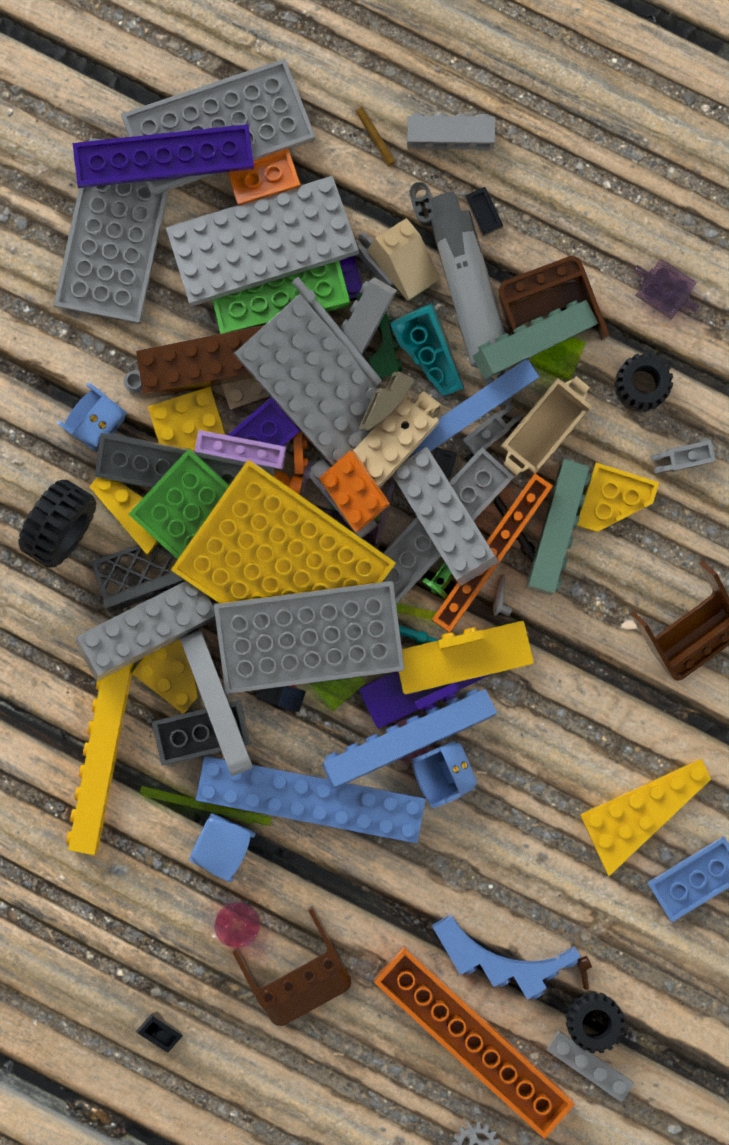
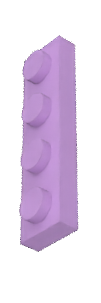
M198 430L195 451L245 462L249 459L255 464L283 469L287 447Z

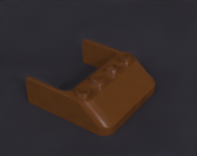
M568 256L503 281L499 286L498 295L511 335L514 334L513 330L518 325L545 316L558 308L560 310L566 308L567 304L575 300L578 303L587 300L598 322L596 328L601 341L610 336L583 264L575 256Z
M701 561L699 565L712 588V594L654 637L648 624L634 611L631 613L634 622L652 653L666 672L677 681L686 678L729 646V596L717 572L704 561Z
M313 906L309 907L308 911L327 946L326 952L273 982L259 987L239 947L237 946L232 951L257 1001L271 1022L277 1026L290 1023L343 994L351 986V976Z

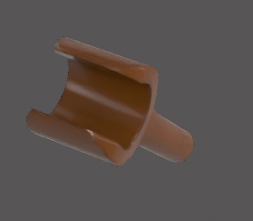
M584 956L578 959L577 965L582 975L583 988L587 990L589 989L586 970L592 968L589 958Z

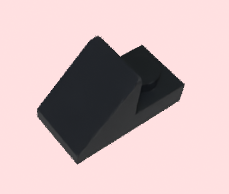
M291 686L260 689L257 699L300 712L306 691Z
M158 1011L152 1013L136 1031L139 1035L167 1053L183 1036L178 1029L167 1023Z

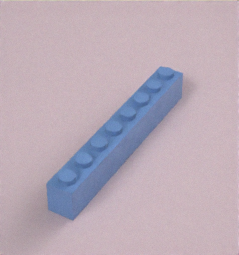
M478 688L466 693L467 697L459 700L458 697L446 702L447 706L439 709L437 706L426 712L427 715L420 719L418 715L406 721L407 725L400 728L398 724L386 729L387 734L380 737L378 734L372 735L365 739L367 743L360 746L358 743L346 747L345 753L338 755L335 752L326 756V761L321 766L332 789L334 790L494 717L497 712L486 689L480 692Z

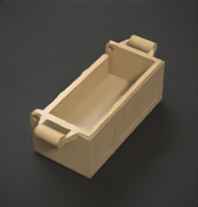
M577 376L566 383L557 378L501 445L499 451L506 456V461L503 465L516 476L523 471L530 477L534 473L537 474L592 407L586 401L587 391L590 387ZM569 384H573L584 393L583 397L571 389Z

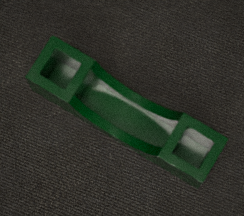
M361 293L356 294L357 301L360 300L362 296ZM387 311L377 328L382 336V344L379 350L369 358V365L381 378L382 382L389 381L394 372L403 371L401 360L396 359L395 356L398 344L396 337L392 338L390 330L392 327L390 322L393 319L392 316H387Z

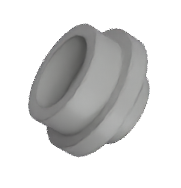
M133 370L125 375L124 385L128 391L137 393L142 390L139 371Z

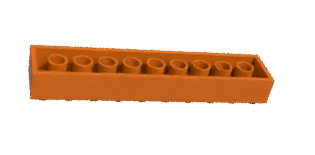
M405 945L374 978V983L544 1139L575 1105L573 1099Z

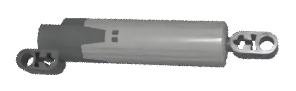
M416 182L409 190L414 212L423 226L432 228L470 365L478 368L472 355L479 351L478 347L489 341L491 345L496 343V338L505 334L471 212L467 210L461 211L458 197L454 191L443 193L433 198L430 189L425 183ZM426 190L423 198H416L418 191ZM422 206H426L429 211V218L427 219L424 218L425 211ZM505 370L499 372L500 374L497 375V378L505 374ZM493 377L485 379L487 385L494 381ZM512 397L500 404L499 407L508 406L512 401Z

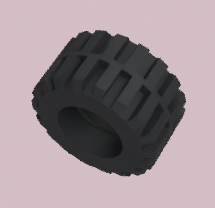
M638 353L625 361L615 377V387H617L615 392L617 396L620 395L622 404L625 402L628 404L626 407L629 409L633 407L635 411L640 412L644 410L646 412L652 408H657L665 401L673 387V382H671L673 373H669L671 368L669 364L665 366L663 358L659 360L656 358V354L648 356V353H643L642 355ZM644 371L652 375L656 383L655 390L652 393L643 394L634 388L632 376L635 372Z
M591 991V994L585 992L582 994V997H576L573 1005L570 1004L568 1007L569 1012L566 1013V1027L573 1041L584 1051L589 1050L590 1053H595V1051L605 1053V1049L612 1050V1046L615 1043L618 1045L620 1043V1036L623 1037L624 1035L623 1027H625V1021L620 1007L611 997L601 992L600 994L596 991ZM593 1010H601L608 1017L606 1028L598 1034H589L585 1032L582 1026L586 1014Z

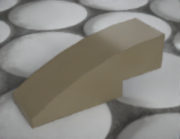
M394 372L386 389H376L359 426V430L368 431L389 416L408 393L414 379L401 372Z

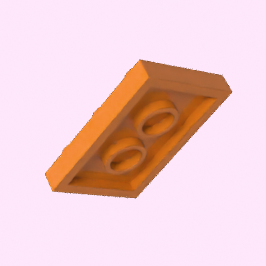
M288 148L254 160V169L227 172L238 206L301 187Z
M348 451L319 478L355 532L363 529L390 505L354 451Z

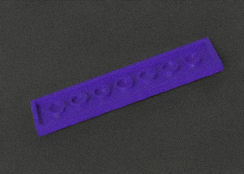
M248 124L72 143L78 188L254 169Z

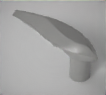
M505 574L501 575L494 598V616L498 615V613L510 616L512 608L503 605Z

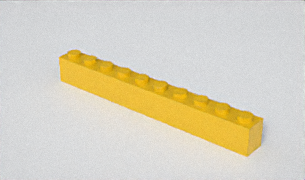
M134 663L96 683V690H99L97 699L94 698L92 703V712L95 713L93 721L90 720L88 724L89 743L86 742L83 749V756H86L85 764L81 765L79 770V778H82L80 787H77L75 791L76 809H72L70 822H73L72 831H68L66 837L69 851L90 855L98 854Z

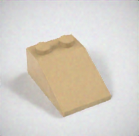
M407 218L376 237L367 250L407 301H410L440 280L421 235Z

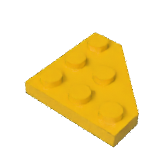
M596 462L585 494V500L579 513L580 517L577 527L597 533L648 507L654 502L660 482Z
M180 639L144 657L132 672L134 676L182 714H185L198 698L196 680Z

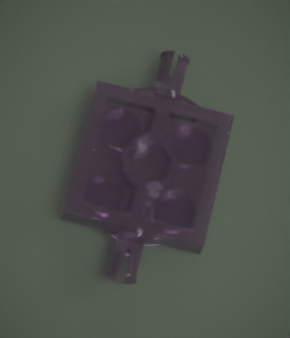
M660 258L656 266L649 272L639 265L634 269L633 273L643 278L642 286L635 296L672 320L677 311L683 306L694 313L700 305L689 299L691 291L697 282Z

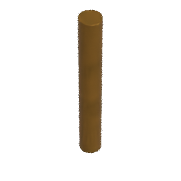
M358 108L355 112L387 165L392 166L396 163L395 159L364 108Z

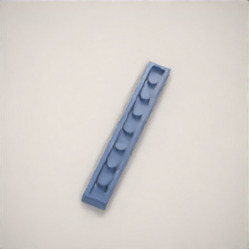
M528 358L440 417L439 424L408 458L426 447L430 452L540 378Z

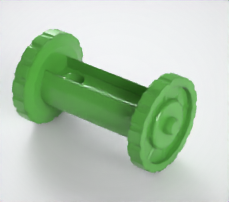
M444 563L431 581L424 578L422 583L431 589L432 593H436L446 599L448 595L444 590L454 576L447 564ZM439 578L444 579L442 585L437 584Z

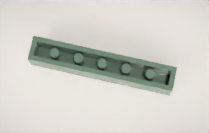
M575 300L565 306L566 310L562 312L558 308L548 314L549 318L545 320L541 316L531 322L532 326L528 328L526 325H522L513 330L514 334L511 336L505 333L496 338V343L491 345L489 341L479 346V351L472 356L484 380L598 324L587 300L581 303Z
M566 459L560 463L526 589L550 596L555 591H559L562 579L559 578L560 572L565 570L568 558L565 557L566 550L571 548L574 539L571 536L573 528L577 527L580 517L576 515L578 507H582L585 500V495L582 492L584 486H588L591 474L588 473L590 466Z

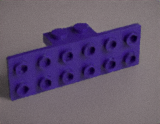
M397 671L361 687L359 691L376 727L379 729L421 708L424 712L436 707L434 702L440 699L446 702L455 698V692L492 674L404 694L399 672Z

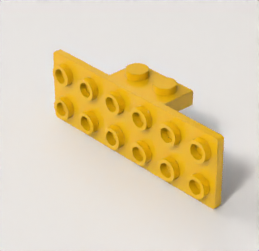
M524 621L477 631L476 627L464 629V634L455 636L454 632L441 635L442 639L402 649L404 671L398 672L403 693L409 694L532 665L534 661Z

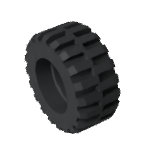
M69 480L56 481L55 484H52L41 495L32 511L29 512L28 518L24 522L23 529L19 534L18 544L20 550L47 568H54L63 563L70 556V553L75 550L77 544L82 540L83 535L89 528L97 505L94 496Z

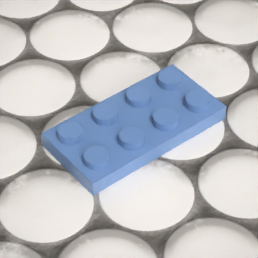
M724 836L647 882L670 922L677 920L729 888V843Z

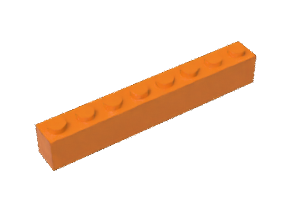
M535 473L487 540L499 563L553 487V485ZM499 563L462 586L457 583L432 618V622L446 632L451 633Z

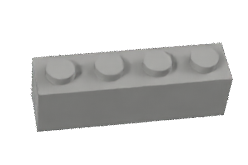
M415 113L412 116H408L407 148L494 149L495 117H490L488 114L468 117L467 114L447 116L446 114L438 113L434 114V116H425L422 113Z
M375 277L369 282L365 281L360 290L362 294L360 300H355L350 309L352 313L350 319H346L340 328L362 356L397 292L396 289Z

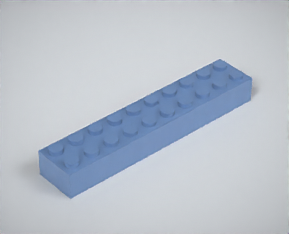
M208 755L204 756L196 801L412 843L418 842L425 797L347 783L333 790L327 778L252 764V769L231 776L225 759Z

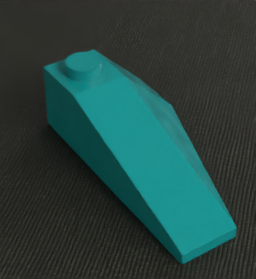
M434 303L413 310L390 322L398 344L405 349L415 364L423 370L426 377L443 396L464 389Z

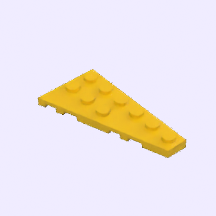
M698 759L579 814L608 876L621 866L711 780L702 759Z

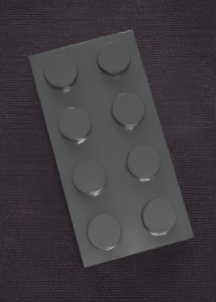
M231 702L229 704L244 744L250 745L251 740L242 702ZM206 709L152 722L162 766L222 751Z

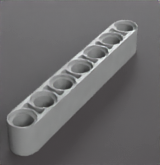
M199 630L181 637L182 646L231 776L252 769V762L202 631Z

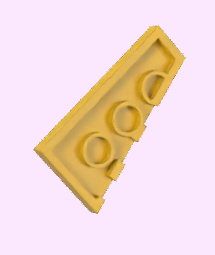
M96 477L90 485V489L146 555L149 556L158 544V541L129 515L143 498L120 481Z

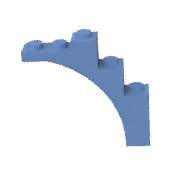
M452 914L432 925L460 975L463 973L466 975L473 973L478 969L477 965L480 964L493 987L498 985L499 988L508 984L511 981L510 978L514 976L527 1000L529 998H532V1000L537 999L544 994L543 990L546 989V986L542 981L543 979L550 980L559 974L558 970L563 967L567 969L573 967L578 963L577 959L581 957L573 946L555 958L546 960L521 961L496 955L474 942L460 928Z

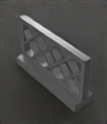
M158 542L157 547L153 549L155 551L150 561L139 557L142 552V548L139 545L91 561L107 611L112 613L145 601L185 582V579L167 569L172 558L178 559L171 553L161 550L162 545ZM158 552L168 556L164 567L153 563ZM129 555L134 558L129 569L119 565L123 556ZM137 560L148 564L143 575L132 571ZM104 563L113 565L108 576L100 573L99 565ZM151 566L162 570L159 577L153 580L146 577ZM117 567L127 572L122 582L112 579ZM130 574L140 577L137 586L130 587L125 585ZM110 581L120 585L115 594L107 595L106 588Z

